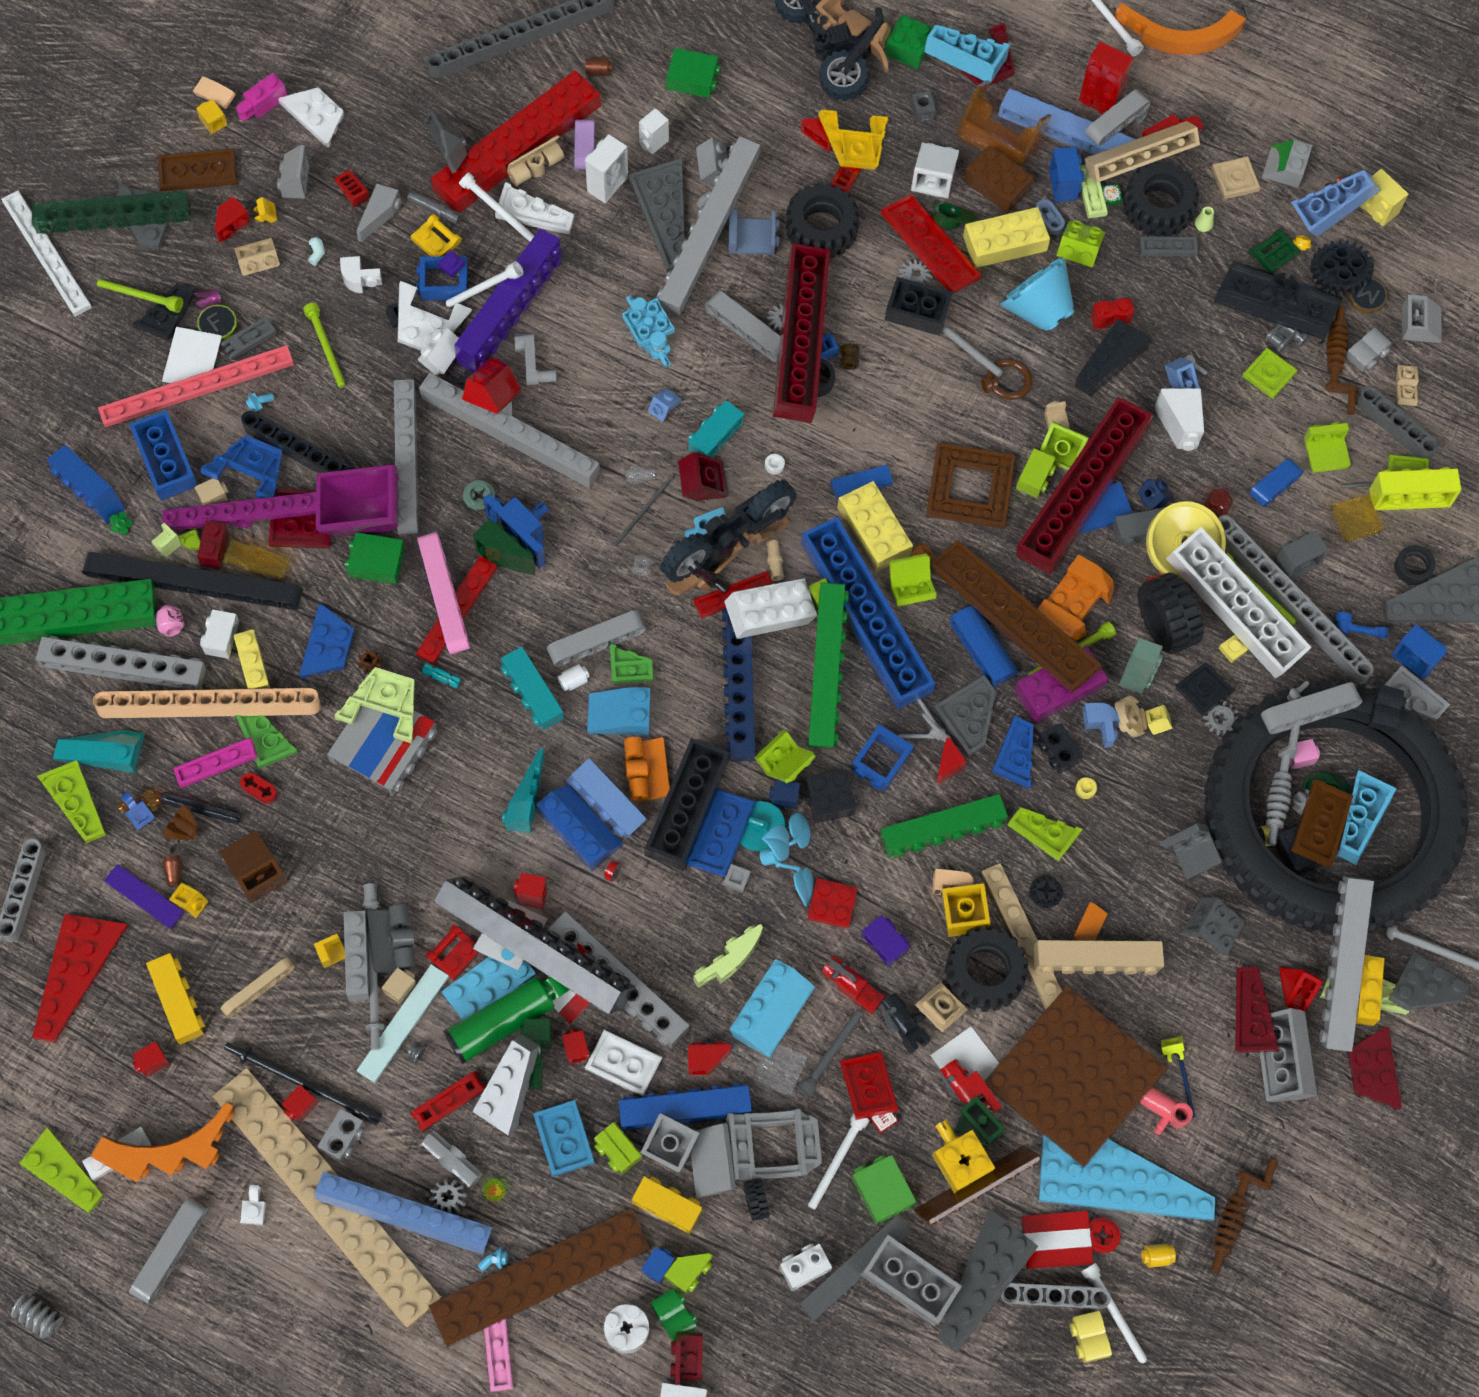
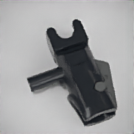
M896 993L885 998L879 1004L888 1029L899 1033L903 1039L902 1044L909 1054H913L918 1048L916 1041L923 1047L930 1042L931 1039L923 1027L920 1028L917 1024L927 1018L924 1013L910 1014L907 1004Z

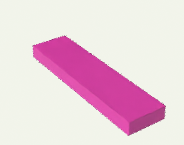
M250 737L173 769L179 787L184 788L259 757L253 739Z

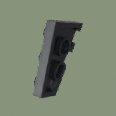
M177 283L163 297L168 298L173 295L181 297L183 299L181 311L178 313L170 311L166 305L158 303L155 307L149 308L143 318L137 319L133 323L134 328L169 341L193 300L195 290Z

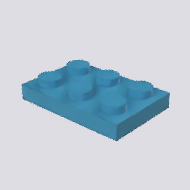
M575 1100L533 1113L552 1177L595 1164Z

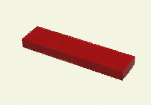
M768 571L727 586L729 591L726 594L717 590L693 601L702 619L718 613L722 609H726L724 601L733 592L773 585L774 583Z

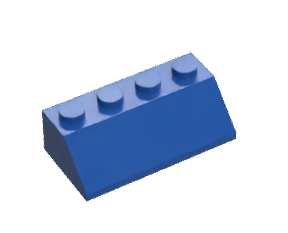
M569 785L551 791L536 804L537 813L591 872L623 846V843Z

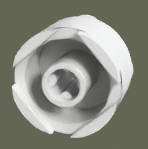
M628 1304L620 1305L611 1310L604 1323V1333L608 1344L616 1351L626 1354L641 1349L649 1336V1323L644 1312L637 1306ZM624 1324H627L628 1327L632 1326L629 1334H626L625 1331H620L623 1329Z

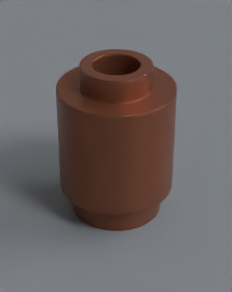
M591 57L586 59V74H590V76H609V73H612L613 62L609 61V57Z

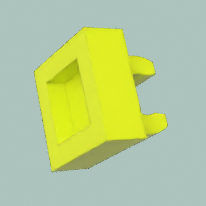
M1182 1036L1161 1040L1163 1055H1167L1169 1062H1172L1171 1055L1173 1053H1178L1180 1060L1184 1059L1183 1051L1185 1049Z

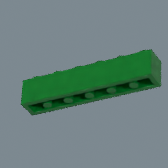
M998 794L881 828L880 837L887 858L892 856L899 858L904 856L906 852L912 850L913 852H919L929 845L934 847L940 846L946 840L953 839V841L964 838L967 834L977 835L984 832V829L991 827L992 829H998L1004 826L1008 815L1001 796Z

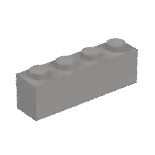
M365 911L344 912L346 996L349 1002L370 1000L367 914Z

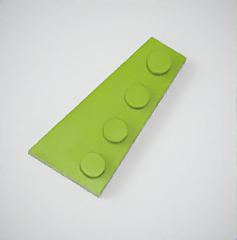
M77 760L37 776L86 843L106 836Z
M48 1127L19 1163L89 1214L104 1197Z

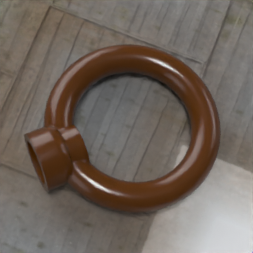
M1001 359L994 362V364L999 368L1006 366L1014 367L1023 374L1025 383L1019 391L1006 392L1000 389L994 377L995 374L989 369L986 378L981 380L984 393L993 392L998 397L1006 400L1020 399L1032 387L1031 372L1023 363L1014 359Z

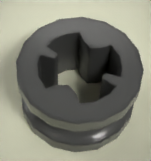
M415 1041L410 1047L406 1058H413V1062L417 1063L421 1059L426 1046H420L419 1042Z

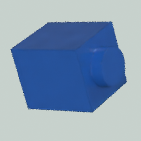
M655 1247L642 1267L641 1273L660 1285L664 1275L674 1263L673 1253L664 1247L661 1249Z

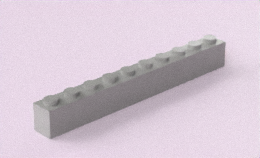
M739 136L737 142L732 143L730 148L731 154L729 158L724 159L722 164L723 170L721 174L716 175L714 180L715 186L713 190L708 191L706 196L707 202L705 206H701L699 209L697 222H693L689 231L691 234L688 239L685 238L681 247L682 252L676 256L673 263L674 268L666 276L665 287H661L657 294L662 308L678 315L681 314L760 155V145Z
M432 373L428 374L419 387L421 399L589 489L600 474L599 462L503 411L495 414L462 400L464 390Z

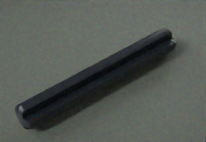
M163 792L161 796L163 804L177 808L184 804L192 812L230 823L239 824L242 817L240 812L169 792Z

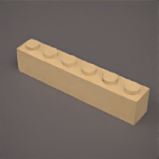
M1185 121L1084 158L1087 176L1098 183L1200 145L1198 129L1195 125Z
M1038 940L1033 945L1034 971H1041L1043 974L1054 973V971H1062L1063 974H1072L1075 971H1083V974H1093L1096 971H1103L1104 974H1115L1116 971H1124V974L1145 972L1147 975L1157 974L1164 967L1162 941Z

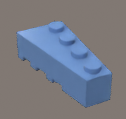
M1362 170L1342 179L1339 183L1330 184L1324 187L1323 190L1316 193L1312 192L1306 195V197L1294 200L1291 203L1308 230L1318 237L1380 192L1381 189L1372 175Z
M590 758L566 780L598 812L604 821L609 822L613 826V830L618 836H623L626 839L646 820L644 815Z

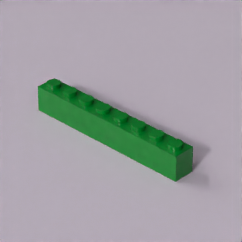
M820 583L808 748L833 750V745L838 744V732H835V724H839L840 712H836V704L841 702V692L837 690L838 683L842 684L843 671H839V663L844 661V651H840L841 643H845L846 631H842V623H846L847 611H843L844 603H848L849 592L845 591L844 584Z

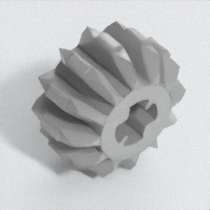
M444 1179V1186L437 1182L438 1190L431 1189L430 1191L435 1195L429 1198L430 1203H435L432 1208L440 1209L444 1212L447 1210V1213L452 1214V1210H455L459 1214L460 1209L457 1206H466V1203L461 1200L467 1198L466 1193H461L464 1186L459 1185L456 1187L457 1180L455 1179L451 1185H449L448 1179ZM451 1193L453 1200L445 1202L443 1196H448Z

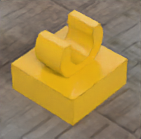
M264 197L259 198L257 206L253 209L254 212L259 214V216L255 217V220L259 222L267 220L270 223L277 221L275 204Z

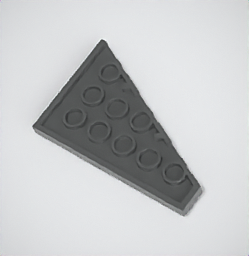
M1479 556L1386 601L1384 604L1386 623H1479Z

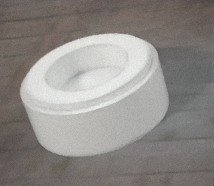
M771 454L766 458L765 469L768 473L776 475L784 470L785 461L781 455Z

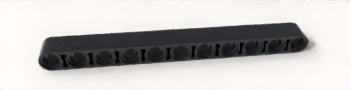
M96 552L87 553L82 570L84 575L97 579L116 582L151 579L155 588L289 610L299 609L303 588L294 584Z

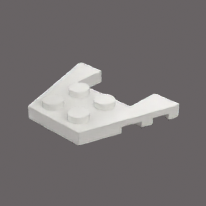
M400 281L397 342L421 351L432 340L431 336L436 330L448 328L454 333L472 311L471 308L455 303L449 320L413 307L411 303L417 287Z

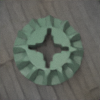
M481 480L469 483L463 492L464 502L468 508H473L475 511L485 510L483 499L478 498L475 500L476 495L474 492L479 495L483 493V498L490 493L495 498L494 488L488 482Z

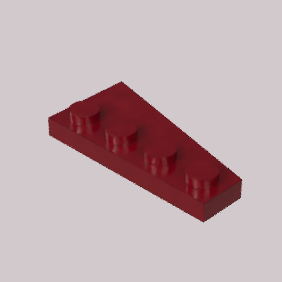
M1241 967L1236 969L1235 1051L1237 1053L1280 1052L1258 967Z

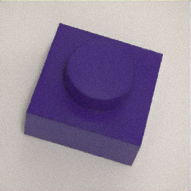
M450 250L437 264L442 271L453 278L465 266V261Z

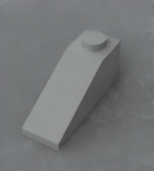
M376 184L356 230L358 241L363 242L394 216L396 209L400 208L402 202L397 189Z

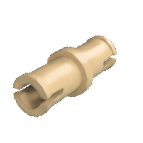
M770 540L766 543L768 551L767 563L770 565L772 581H781L784 579L782 570L783 557L780 556L779 541Z

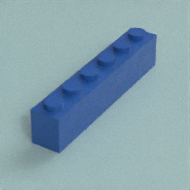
M736 1083L730 1085L731 1088L712 1086L709 1087V1090L700 1091V1088H693L687 1090L688 1093L679 1094V1091H669L663 1096L651 1093L644 1095V1098L636 1099V1096L623 1097V1100L619 1101L621 1129L625 1131L653 1127L660 1113L681 1124L726 1119L728 1114L751 1113L749 1086H743V1083Z

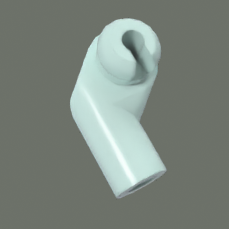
M318 237L309 240V245H312L313 254L308 261L314 266L317 265L325 254L323 241Z

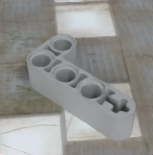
M1135 89L1090 124L1085 134L1095 144L1102 146L1131 122L1135 125L1140 124L1147 116L1151 102Z

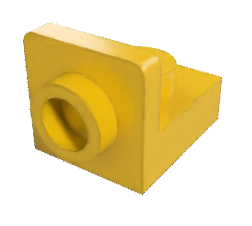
M184 883L179 885L169 899L173 904L186 910L195 918L198 917L208 903V900L202 894Z

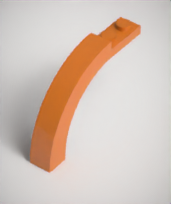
M1122 3L1117 7L1115 18L1120 24L1129 27L1135 33L1143 36L1141 43L1159 51L1181 55L1205 53L1227 44L1242 31L1246 18L1230 9L1221 20L1211 26L1198 30L1182 31L1160 26Z

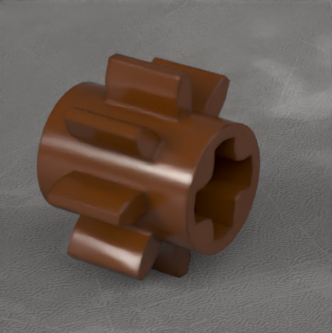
M366 649L363 655L358 656L361 661L358 663L359 669L364 668V675L371 673L375 667L382 669L380 663L383 662L382 656L377 657V650L368 652Z

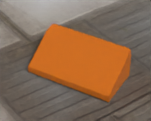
M1090 902L1072 941H1095L1108 913Z

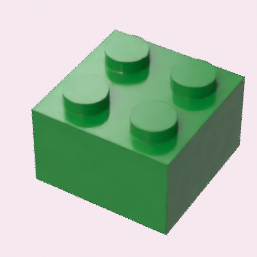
M901 14L886 41L885 56L919 69L927 54L924 52L927 37L934 27Z

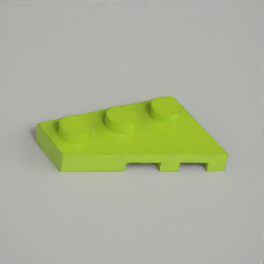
M1021 807L1008 823L1009 827L1057 861H1060L1083 830L1079 827L1067 826L1065 822L1059 820L1056 822L1047 819L1044 815Z

